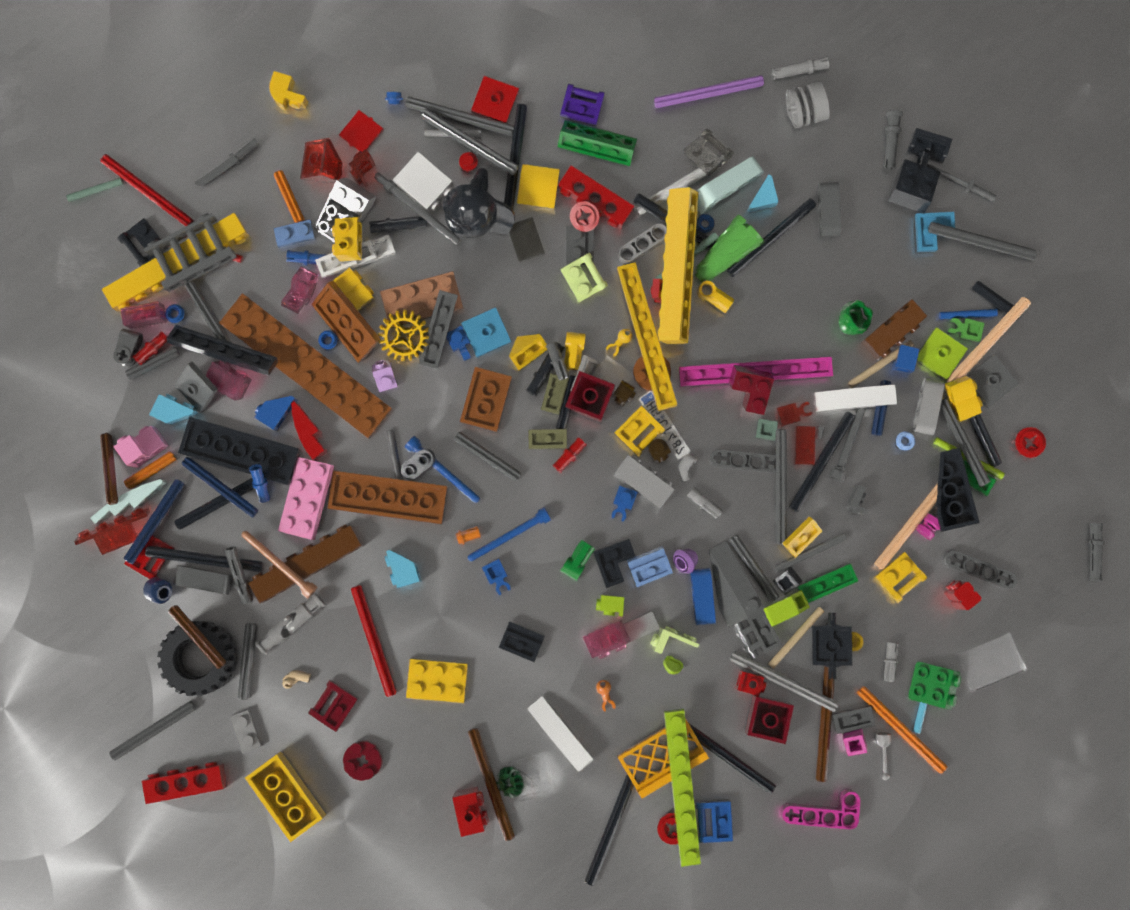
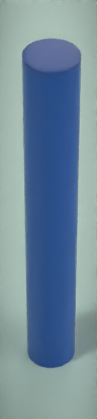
M983 309L939 312V319L994 317L998 315V310Z

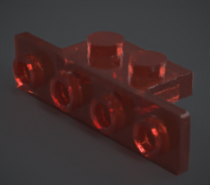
M139 508L131 512L132 515L127 517L121 515L115 518L112 523L107 524L104 522L97 525L96 529L92 531L84 530L77 534L78 536L74 543L78 545L94 539L102 555L129 545L138 536L132 523L147 517L150 510L149 508L144 510Z

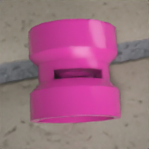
M927 514L924 522L919 524L916 530L926 539L932 540L935 532L940 530L937 518Z

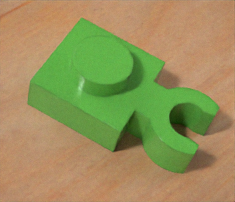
M957 318L950 320L957 327L956 329L949 328V333L961 332L960 338L975 342L981 341L985 323L967 318L964 319L963 323Z

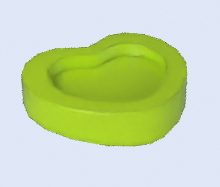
M667 656L663 661V665L669 674L680 673L684 666L680 660H675L672 656Z

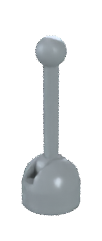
M888 732L876 733V742L882 747L883 780L890 778L887 773L886 747L891 744L892 735Z

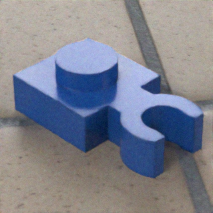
M619 486L613 502L618 507L612 512V518L615 517L617 512H620L622 514L621 521L623 522L626 519L625 509H632L637 495L636 491Z
M500 559L482 567L490 585L496 583L498 595L502 594L500 591L502 585H505L508 591L511 590L509 583L503 580L508 575Z

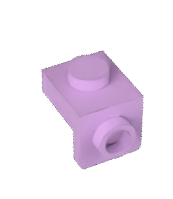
M379 360L372 365V373L379 392L398 387L390 360Z

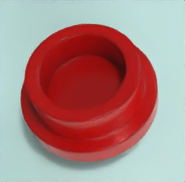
M466 152L460 156L459 165L465 171H472L477 167L478 159L475 154Z

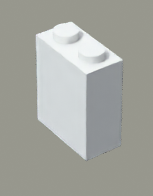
M419 152L414 155L393 179L398 188L428 213L435 211L440 206L441 199L444 196H448V193L451 192L454 186L451 179Z

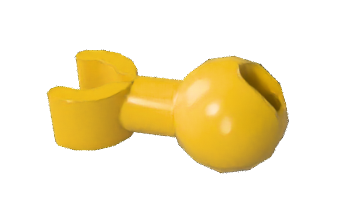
M629 329L620 330L618 339L606 347V350H609L611 347L617 346L616 352L613 354L614 357L618 355L619 348L623 344L629 343L632 340L633 335L631 331L630 335H625L626 331H630Z

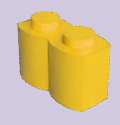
M349 267L333 281L354 307L360 311L374 300L372 296L374 292L368 284L364 286L360 280L363 278L356 269L352 271Z
M963 376L945 384L947 396L960 422L982 413L981 407L983 404L980 397L976 396L977 384L974 379Z

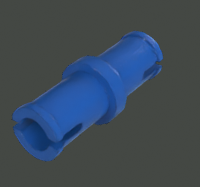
M287 250L286 257L288 258L286 262L303 263L304 266H308V264L317 265L315 260L326 256V254L309 253L307 250L304 252Z
M260 464L252 465L249 471L251 472L252 486L256 489L258 501L260 503L268 502L270 500L267 489L268 482L264 478L262 466Z

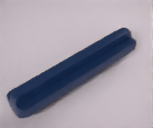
M882 380L880 386L891 385V381ZM888 405L876 406L872 435L882 436Z

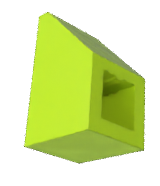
M802 590L783 597L763 610L772 627L804 612L810 606Z

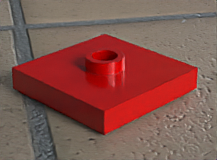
M484 76L471 112L507 123L519 88Z

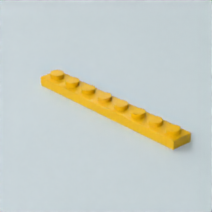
M636 262L618 266L617 272L657 409L661 411L676 407L677 401Z

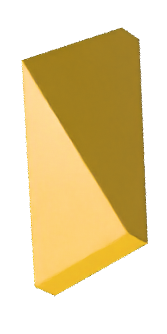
M540 334L517 336L509 357L516 368L520 370L547 351V344Z

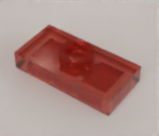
M795 426L794 465H815L816 427Z

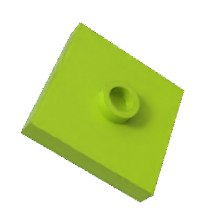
M936 327L920 349L917 362L942 379L947 380L968 348Z

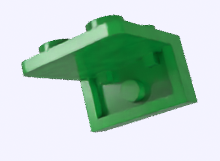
M917 662L908 695L909 699L952 710V707L957 702V695H955L957 687L961 684L960 672Z

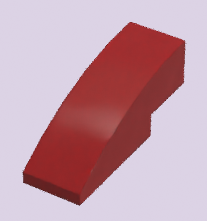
M294 401L291 403L297 434L311 459L317 461L328 452L316 438L321 431L300 405Z

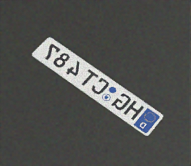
M649 391L641 396L639 400L646 411L664 427L665 431L662 433V436L677 459L690 453V449L664 410L658 411L653 392Z

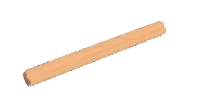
M1022 297L948 377L947 383L966 376L1031 305V301L1028 298Z
M938 483L874 562L876 567L881 570L886 567L936 504Z

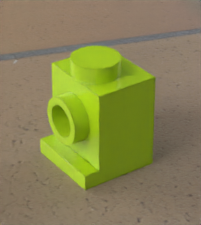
M601 595L600 599H597L596 610L604 611L603 615L615 616V612H619L618 616L623 617L624 597Z

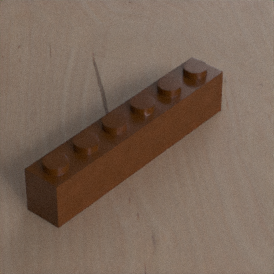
M345 524L336 529V534L332 536L327 534L320 538V543L315 546L312 543L304 547V552L299 555L294 553L288 556L285 564L305 580L364 545L354 527ZM275 565L269 567V572L256 574L252 577L253 581L248 584L258 602L264 603L293 587L296 583Z

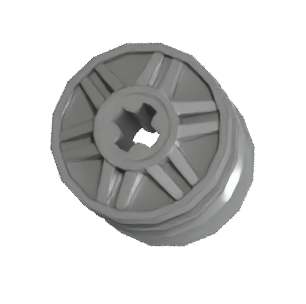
M820 81L806 84L805 92L801 86L796 87L795 90L793 88L787 89V111L795 128H801L802 125L808 126L810 124V117L814 123L829 119L828 98Z

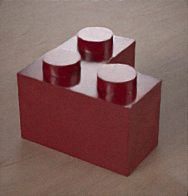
M733 365L729 384L733 390L746 392L742 404L745 411L761 415L765 414L774 377L770 372Z

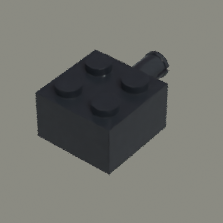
M919 152L916 163L904 159L897 171L889 202L922 214L926 212L932 203L941 173L927 167L930 158L929 153Z

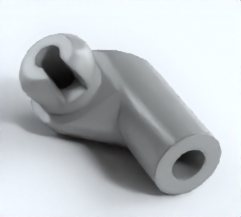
M694 454L685 455L678 465L682 482L691 480L689 469L692 464L697 462V457Z

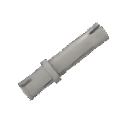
M827 56L814 60L806 59L805 62L772 68L773 80L804 73L813 74L814 71L829 69V58Z

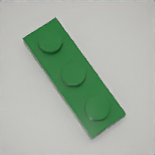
M847 564L803 583L797 588L798 591L802 590L807 602L810 603L858 582L852 565Z

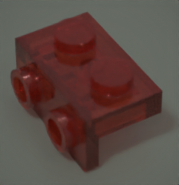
M365 149L363 152L359 151L354 155L353 160L349 163L351 168L349 172L359 186L363 184L367 187L368 183L364 175L376 165L371 154Z

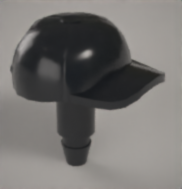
M485 168L477 170L470 184L456 186L448 193V196L444 197L442 204L444 205L443 210L445 212L446 224L454 234L460 237H481L488 231L508 234L514 224L515 212L512 208L495 199L487 192L489 187L488 171Z

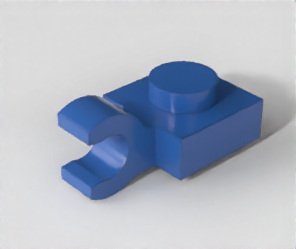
M462 326L447 332L446 338L453 352L459 350L464 361L470 359L471 356L466 348L470 341Z

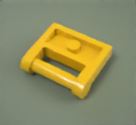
M640 406L614 433L639 457L642 451L660 433L662 434L665 429ZM652 424L654 429L635 446L632 442Z
M906 552L901 553L874 576L897 603L902 601V597L918 583L924 582L927 579V576L917 567ZM913 572L916 576L896 592L893 587Z

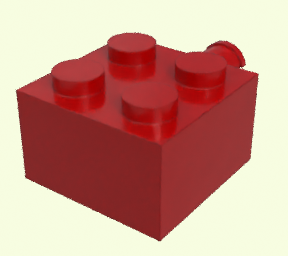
M478 786L456 791L452 799L461 837L484 832L489 818L487 810L483 811L482 807L485 802L483 792L479 791Z

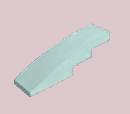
M159 479L128 491L118 497V504L105 505L90 519L95 524H102L112 514L121 517L132 506L136 509H141L168 482Z

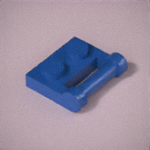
M731 801L695 802V808L698 811V842L733 841ZM705 809H711L712 835H707Z

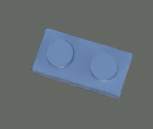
M311 220L273 228L278 248L316 239Z

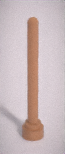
M248 531L242 532V537L300 587L303 596L308 599L318 587L313 582H305Z

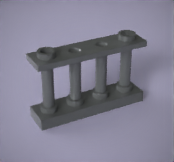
M212 213L201 215L198 218L199 220L159 241L154 240L148 243L147 247L143 249L149 256L155 255L166 276L161 284L169 293L237 257L233 249L223 246L212 225L218 221ZM203 228H206L217 249L216 254L212 256L206 255L195 234ZM189 237L200 258L198 263L195 265L189 264L178 241ZM172 246L183 267L182 271L177 274L172 273L161 250Z

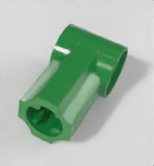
M581 540L560 571L577 581L595 548Z

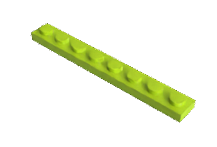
M684 709L664 711L680 865L681 867L701 864L685 712Z

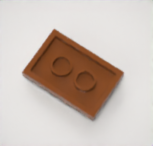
M475 367L460 423L497 432L512 376Z

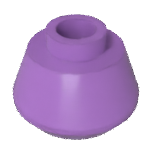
M689 548L675 551L673 556L675 567L682 573L690 574L698 563L697 553Z

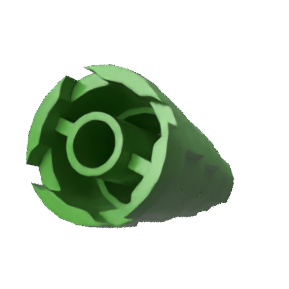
M738 214L732 220L731 224L719 236L703 260L696 266L697 273L694 275L701 282L713 280L717 275L727 270L735 262L742 260L764 243L759 233L751 225L745 223L746 220Z

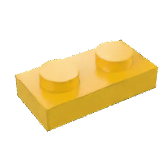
M808 517L782 544L796 558L822 532V529L814 519Z

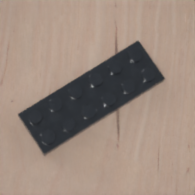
M189 417L178 453L251 474L249 471L250 466L260 464L264 478L290 485L300 449Z

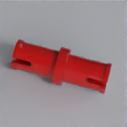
M161 331L150 342H146L145 346L132 356L133 359L142 366L146 360L152 355H156L157 351L167 343V336Z
M578 437L568 449L563 451L562 456L552 466L559 473H562L571 461L574 462L576 460V456L587 444Z

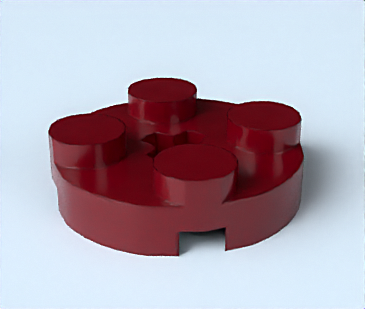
M365 740L353 743L347 748L343 756L344 771L351 778L360 781L369 780L380 771L383 762L379 748L374 743ZM362 755L366 756L365 760L368 761L363 766L358 761V758H361Z

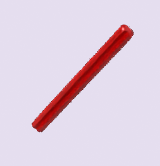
M104 154L100 159L102 164L183 225L188 226L194 222L190 216L109 155Z
M362 586L352 587V596L386 697L393 696L397 691Z

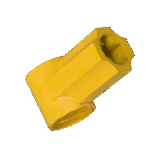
M704 281L697 288V295L700 299L706 300L723 313L727 312L735 300L717 288L711 281ZM703 286L710 288V295H705L702 292Z
M567 331L564 363L568 370L575 371L579 369L586 334Z

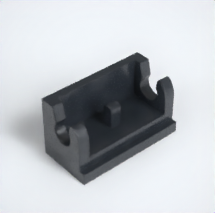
M916 128L911 135L906 153L918 156L919 152L924 151L930 154L929 160L943 163L948 156L953 139Z

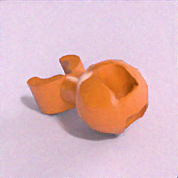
M607 680L599 681L596 685V690L602 695L603 711H606L605 705L607 700L615 709V703L609 694L611 691L610 682Z

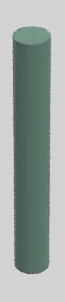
M120 177L68 194L66 197L71 202L123 185V180Z

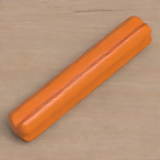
M282 170L275 172V180L294 222L304 221L303 214Z
M171 451L167 452L124 480L125 486L128 489L134 488L176 461V456Z

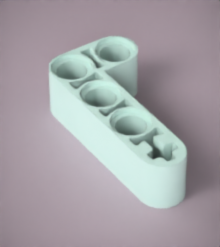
M753 156L706 183L697 191L699 193L697 210L701 215L706 214L719 201L746 186L764 173Z

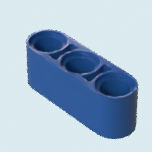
M694 569L691 572L695 624H715L711 569Z

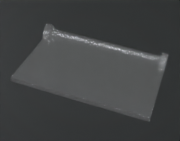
M1010 633L957 654L972 692L1027 670L1025 664L1022 663Z

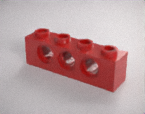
M573 166L569 167L558 184L560 193L567 198H574L576 203L581 201L594 203L590 198L594 195L599 196L601 200L594 203V206L599 209L600 218L603 217L608 220L607 223L614 228L619 227L622 229L634 211V205ZM581 185L585 189L583 192H576L574 188ZM612 205L616 208V211L609 213L606 208Z
M217 761L206 763L205 767L198 768V765L186 767V771L179 772V769L167 771L166 775L160 776L159 772L149 774L147 779L142 780L145 804L222 790L227 787L224 764L217 765ZM201 773L207 776V783H203L200 780ZM182 777L188 780L187 787L181 784ZM162 781H166L169 784L168 790L162 788Z

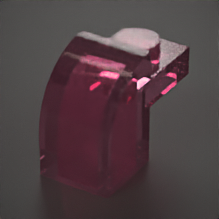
M301 266L293 276L291 289L282 299L281 306L298 314L303 306H307L317 285L318 274Z

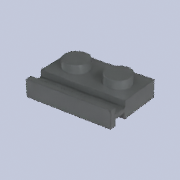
M566 226V265L589 252L594 263V229L583 232L577 230L574 226Z

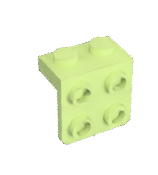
M668 626L665 629L660 627L658 634L654 633L650 642L652 649L662 654L669 636L697 648L700 644L696 643V638L685 633L683 637L677 635L679 631Z

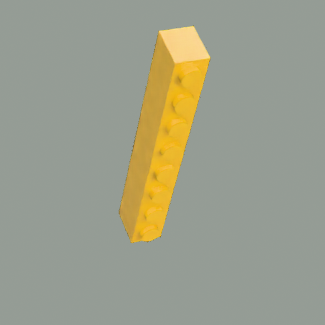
M690 187L669 189V196L667 198V230L664 237L666 244L663 254L664 271L662 272V301L659 311L660 327L658 329L659 341L666 344H686L689 339L699 194Z
M235 213L213 224L224 247H232L235 244L240 245L249 237L245 227ZM205 229L196 234L206 255L212 256L216 254L217 249L207 230ZM190 239L179 244L190 265H195L199 262L200 258ZM173 248L163 253L172 273L177 274L181 272L183 267ZM154 258L101 290L112 309L117 312H123L131 307L130 305L136 301L141 302L145 300L150 293L161 291L163 289L161 282L165 280L166 276L157 259Z

